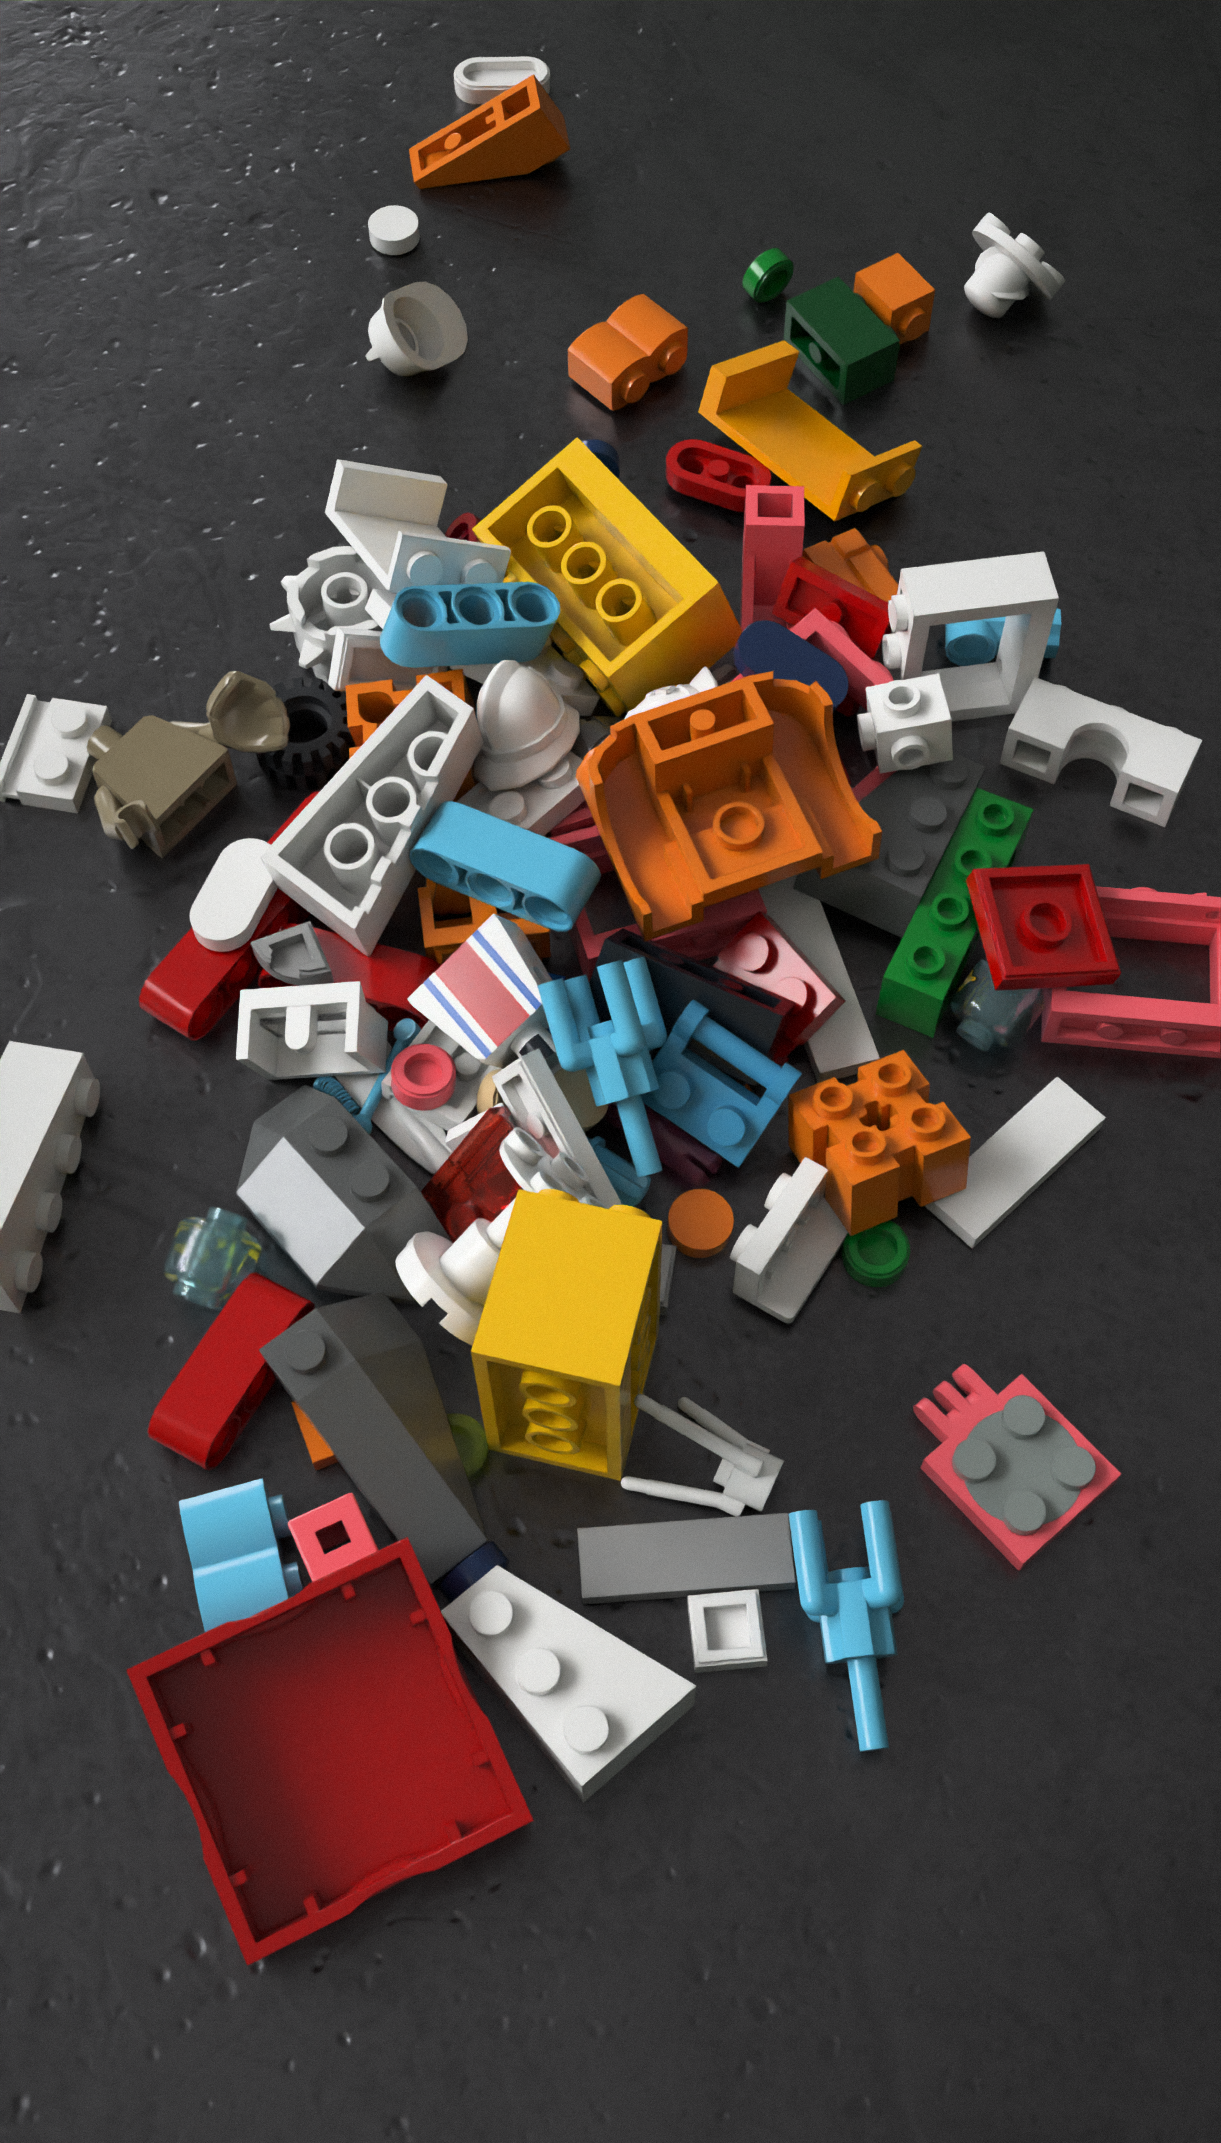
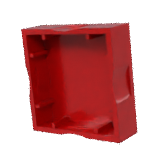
M408 1537L309 1583L295 1596L251 1617L226 1622L126 1670L166 1769L184 1793L192 1809L200 1832L203 1859L247 1966L352 1913L365 1900L414 1875L435 1871L534 1821L488 1717L483 1713L452 1644V1635Z

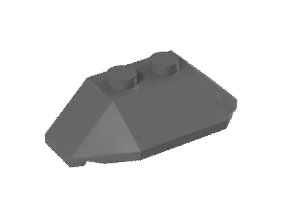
M303 1085L254 1121L236 1194L238 1199L317 1290L358 1297L384 1292L389 1299H394L395 1303L413 1306L418 1302L407 1290L399 1276L395 1263L397 1256L416 1233L428 1231L438 1234L451 1242L452 1240L418 1187L335 1097L307 1085Z

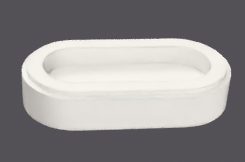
M474 57L461 62L455 68V92L464 102L485 104L534 74L549 94L550 70L546 63L535 57Z
M246 838L231 843L221 852L190 909V922L195 937L205 948L218 952L231 951L243 946L252 937L277 890L275 882L260 858L271 846L269 843L260 839Z

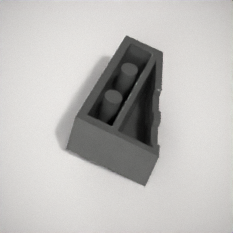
M953 752V760L923 765L911 770H897L858 802L865 813L878 822L882 830L879 859L820 879L816 869L800 873L796 877L793 889L903 938L976 788H978L986 767Z

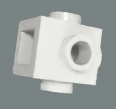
M939 673L866 687L868 713L857 715L858 729L863 751L874 749L880 774L902 769L911 770L923 765L953 760L952 721Z

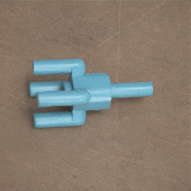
M645 956L626 962L619 960L597 967L612 1019L602 1023L599 1020L587 975H581L564 981L561 978L537 986L561 1067L568 1072L586 1069L596 1107L616 1102L637 1177L663 1170L641 1094L660 1089L649 1050L661 1047L667 1039L666 1028Z
M887 1500L860 1504L869 1567H853L829 1572L822 1521L818 1520L817 1510H803L788 1514L801 1607L812 1621L820 1623L825 1664L847 1663L860 1752L889 1748L876 1660L898 1655L892 1614L898 1612L903 1607L904 1592L889 1501Z

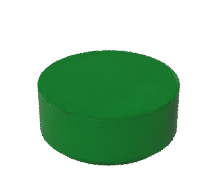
M772 248L763 252L748 267L742 281L744 290L758 303L772 300L790 282L794 270L793 262L779 248Z
M889 1220L852 1236L847 1233L842 1251L844 1267L847 1273L862 1285L876 1288L891 1285L900 1279L906 1270L910 1257V1243L905 1232L897 1224Z

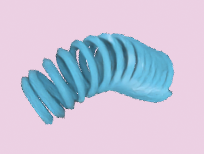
M325 1076L318 1077L313 1084L314 1089L335 1097L349 1113H352V1116L358 1113L360 1106H357V1102L351 1100L352 1096L346 1093L347 1090H344V1086L336 1079Z

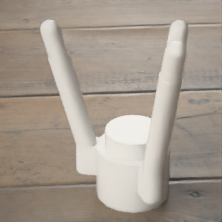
M638 1394L634 1397L636 1407L723 1458L713 1482L724 1486L725 1489L723 1493L631 1476L622 1478L621 1486L624 1489L719 1508L735 1517L741 1515L745 1505L760 1512L762 1511L784 1460L769 1454V1449L748 1440L687 1397H682L678 1400V1407L704 1428L646 1395Z

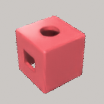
M347 1493L288 1522L289 1529L312 1582L379 1550L353 1493ZM350 1540V1543L324 1554L325 1551Z

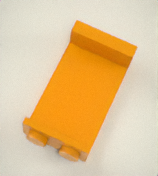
M785 340L711 366L698 413L789 486H804V498L834 522L858 511L863 512L870 506L893 496L898 497L902 495L914 481L916 475L914 467L922 449V445L917 441H911L874 456L788 389L799 351Z

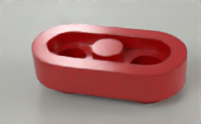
M688 439L678 442L670 448L666 456V479L675 491L733 511L745 512L746 485L771 486L770 470L756 458L703 440Z

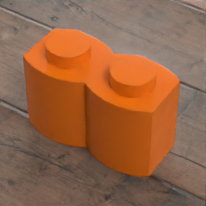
M645 294L634 296L619 306L606 322H600L588 328L567 349L569 377L612 411L618 410L628 403H635L644 396L649 383L658 381L667 375H673L683 366L688 354V327Z

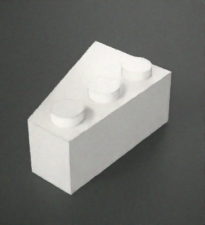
M498 1565L441 1611L452 1635V1642L583 1803L695 1704L696 1685Z

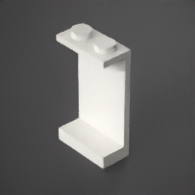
M337 459L325 514L389 592L398 593L406 587L423 585L503 583L511 550L508 547L447 538L437 527L448 485L441 476Z

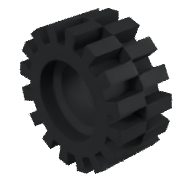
M302 677L292 678L294 688L286 689L283 682L273 686L276 691V697L282 699L287 710L286 716L289 717L290 730L301 725L315 724L325 727L327 731L314 741L307 743L288 741V745L284 749L276 752L256 753L259 765H263L264 773L270 779L277 775L279 785L288 788L292 779H295L298 790H308V781L316 780L319 789L327 784V775L331 774L334 777L350 759L349 748L357 747L348 729L346 694L341 696L340 691H335L331 686L324 690L323 679L312 678L311 686L306 687Z

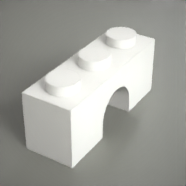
M1034 677L1008 728L1000 764L1055 784L1060 771L1069 762L1082 758L1098 760L1107 765L1117 779L1109 806L1165 827L1188 779L1202 740L1185 734L1177 728L1164 726L1129 713L1121 707L1108 705L1076 693L1063 685L1052 684Z

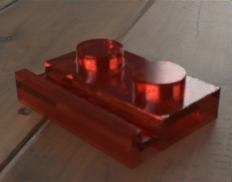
M506 1106L489 1108L421 1190L425 1200L429 1201L437 1211L436 1217L453 1243L477 1218H484L493 1222L516 1198L518 1189L523 1190L505 1166L499 1152L501 1142L515 1128L508 1118L511 1112Z

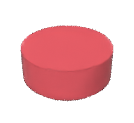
M416 1044L403 1049L393 1060L391 1066V1088L395 1097L403 1105L415 1110H432L444 1105L452 1097L456 1086V1066L452 1057L442 1048L431 1044Z

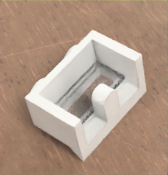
M360 981L240 990L236 1060L267 1080L386 1073L388 1020L377 1013L376 1009L366 1002Z

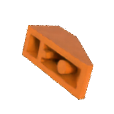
M533 74L411 147L409 154L414 183L419 189L529 174L544 164L555 161L560 155L569 151L570 144L563 114Z

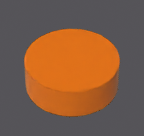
M707 1189L686 1191L678 1196L670 1207L667 1219L668 1237L671 1243L677 1246V1250L687 1256L694 1258L713 1256L727 1245L731 1237L734 1225L732 1209L728 1202L714 1191Z

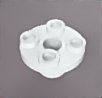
M986 213L972 231L975 241L984 252L980 254L975 264L974 274L964 285V291L968 300L976 309L992 318H1001L1015 300L1026 298L1029 295V290L1043 299L1051 300L1065 283L1064 277L1044 261L1039 262L1045 253L1035 241L1023 233H1020L1014 240L1009 236L1011 232L1002 221L993 214Z

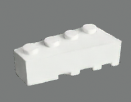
M426 675L260 857L277 888L368 958L416 871L409 858L410 850L438 806L444 801L454 800L484 743L474 708Z
M9 1041L0 1059V1310L21 1313L27 1292H34L39 1284L43 1267L40 1253L47 1232H54L59 1224L62 1213V1197L60 1193L67 1173H74L79 1164L82 1148L80 1133L86 1116L92 1117L99 1103V1080L95 1079L84 1053Z

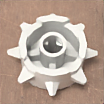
M352 546L332 547L315 553L307 558L308 567L298 576H285L281 581V585L287 591L289 614L270 623L271 630L294 633L296 646L300 652L299 666L305 669L312 667L315 676L327 683L337 627L383 631L379 624L365 610V607L373 589H387Z

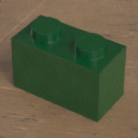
M839 276L786 301L783 340L799 351L798 357L842 405L895 380L900 340L892 327L885 325L867 306L862 296L854 293Z

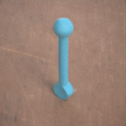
M410 1018L402 1019L396 1024L394 1037L397 1040L386 1060V1073L379 1074L360 1113L353 1116L368 1134L371 1133L373 1127L371 1118L382 1098L381 1082L391 1070L395 1057L403 1049L407 1048L421 1031L420 1026Z

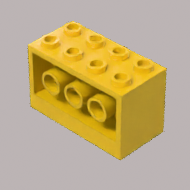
M578 437L472 528L481 543L506 546L511 550L503 583H538L547 587L555 594L560 603V614L549 638L552 643L555 642L564 652L562 654L564 659L577 666L583 672V679L586 680L588 678L597 690L595 692L616 717H620L624 712L628 713L635 709L646 698V694L653 690L673 685L676 687L678 684H689L704 666H707L709 669L729 652L743 632L719 582Z
M518 1189L471 1349L488 1450L619 1481L622 1480L639 1413V1408L634 1404V1397L644 1393L659 1333L662 1253L661 1220L652 1219L643 1210L628 1205H613L607 1209L580 1203L571 1194L560 1190L543 1189L538 1193Z

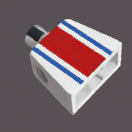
M492 914L407 998L412 1006L484 1064L505 1068L517 1057L520 1058L538 1048L550 1070L559 1063L552 1035L546 1030L549 1025L537 987L540 984L553 980L518 924L496 914Z

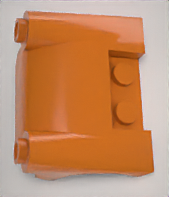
M773 671L750 675L632 715L610 726V735L599 746L593 748L584 756L583 762L576 771L575 777L644 942L704 921V907L800 873L816 869L820 879L879 859L882 830L878 822L870 818L862 809L848 783L835 741L833 702L817 681L809 686L797 680L773 679Z

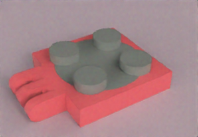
M962 1364L952 1373V1377L959 1388L967 1395L966 1398L950 1383L942 1381L932 1392L935 1399L948 1412L946 1415L927 1398H923L913 1406V1411L917 1418L942 1443L923 1459L921 1469L1008 1561L1020 1571L1118 1481L1121 1473L1023 1374L1019 1375L997 1395L973 1369L966 1364Z

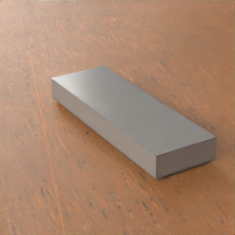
M788 1513L577 1528L582 1605L688 1597V1595L759 1589V1592L794 1589L796 1581Z

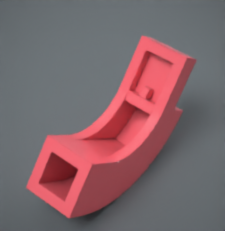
M746 485L740 627L742 631L748 625L762 620L776 622L788 630L794 627V625L773 615L772 610L791 561L802 557L805 528L804 486Z

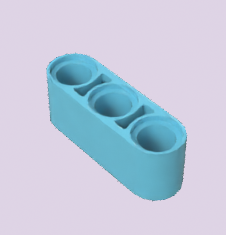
M533 582L406 587L398 592L380 636V647L385 656L393 663L410 668L496 664L502 660L527 662L534 660L541 654L560 614V603L555 594L547 587Z
M444 801L438 806L409 853L412 865L431 881L557 932H566L572 929L601 878L598 866L584 853L454 801Z

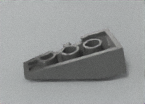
M384 1292L315 1308L259 1349L274 1376L311 1423L396 1540L399 1541L408 1537L424 1575L432 1588L444 1580L466 1558L489 1543L423 1342Z

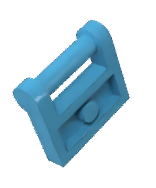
M693 999L678 1018L670 1035L652 1061L660 1089L641 1094L643 1103L739 1168L801 1077L802 1072L787 1062L781 1067L707 1017L710 1010ZM692 1039H695L767 1088L763 1097H758L689 1050L687 1047Z

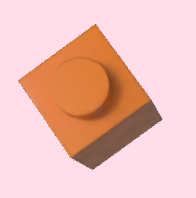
M899 253L856 272L853 292L862 296L867 306L885 325L892 327L900 340V344L908 340H914L929 331L935 289Z

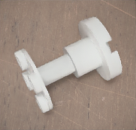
M515 1127L501 1142L499 1149L501 1158L523 1190L538 1193L543 1189L560 1190L571 1194L580 1203L606 1208L583 1188L590 1178L582 1166L566 1153L560 1152L553 1159L544 1152L542 1146L528 1132L519 1127ZM515 1199L493 1222L484 1218H477L454 1243L432 1232L416 1233L408 1241L406 1247L400 1252L395 1261L399 1276L413 1298L422 1307L432 1298L439 1307L448 1313L439 1324L451 1334L472 1346Z

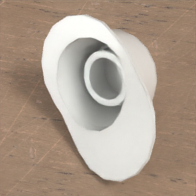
M426 281L414 282L389 292L382 299L381 308L369 322L368 334L372 348L365 357L368 362L380 359L391 372L398 376H412L423 371H433L455 361L465 352L468 341L466 323L460 309L441 288Z

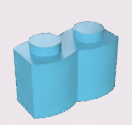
M263 1478L179 1501L181 1520L205 1632L229 1621L251 1617L295 1596L305 1588L298 1561L285 1564L281 1538L291 1536L292 1533L288 1526L290 1518L283 1494L271 1497Z

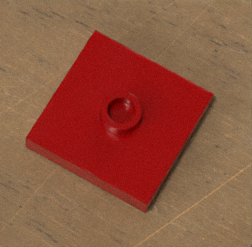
M1089 864L973 869L966 879L995 991L1111 985L1121 975Z

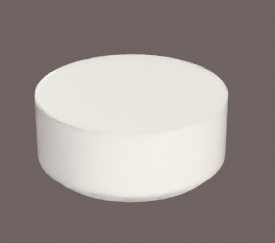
M386 206L375 211L369 218L368 229L371 245L381 253L401 255L415 248L420 240L418 217L412 210L406 207Z

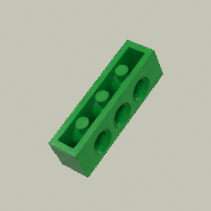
M976 788L883 976L876 1015L932 1038L934 1037L981 938L966 879L973 869L1015 866L1022 851L1034 809Z

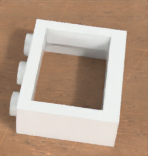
M1045 552L901 569L897 595L891 596V600H888L891 634H884L882 638L884 665L891 673L893 680H906L939 673L951 721L1015 714L1034 677H1039L1059 600ZM1006 617L996 662L922 671L930 626Z

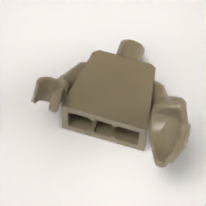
M230 671L224 675L208 699L206 715L209 723L167 722L150 715L140 719L125 735L107 725L97 728L88 740L87 752L98 760L92 769L98 786L94 796V803L106 836L112 840L126 841L130 849H134L139 845L138 839L140 838L158 856L164 858L237 785L227 748L247 753H267L282 750L288 745L289 717L286 716L287 710L282 699L276 697V691L266 681L239 671Z

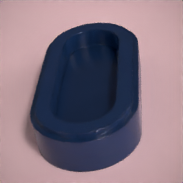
M762 620L748 625L735 644L733 651L734 663L743 677L773 671V679L797 680L809 686L817 681L830 696L833 702V712L839 707L847 694L848 678L843 667L835 659L776 622Z

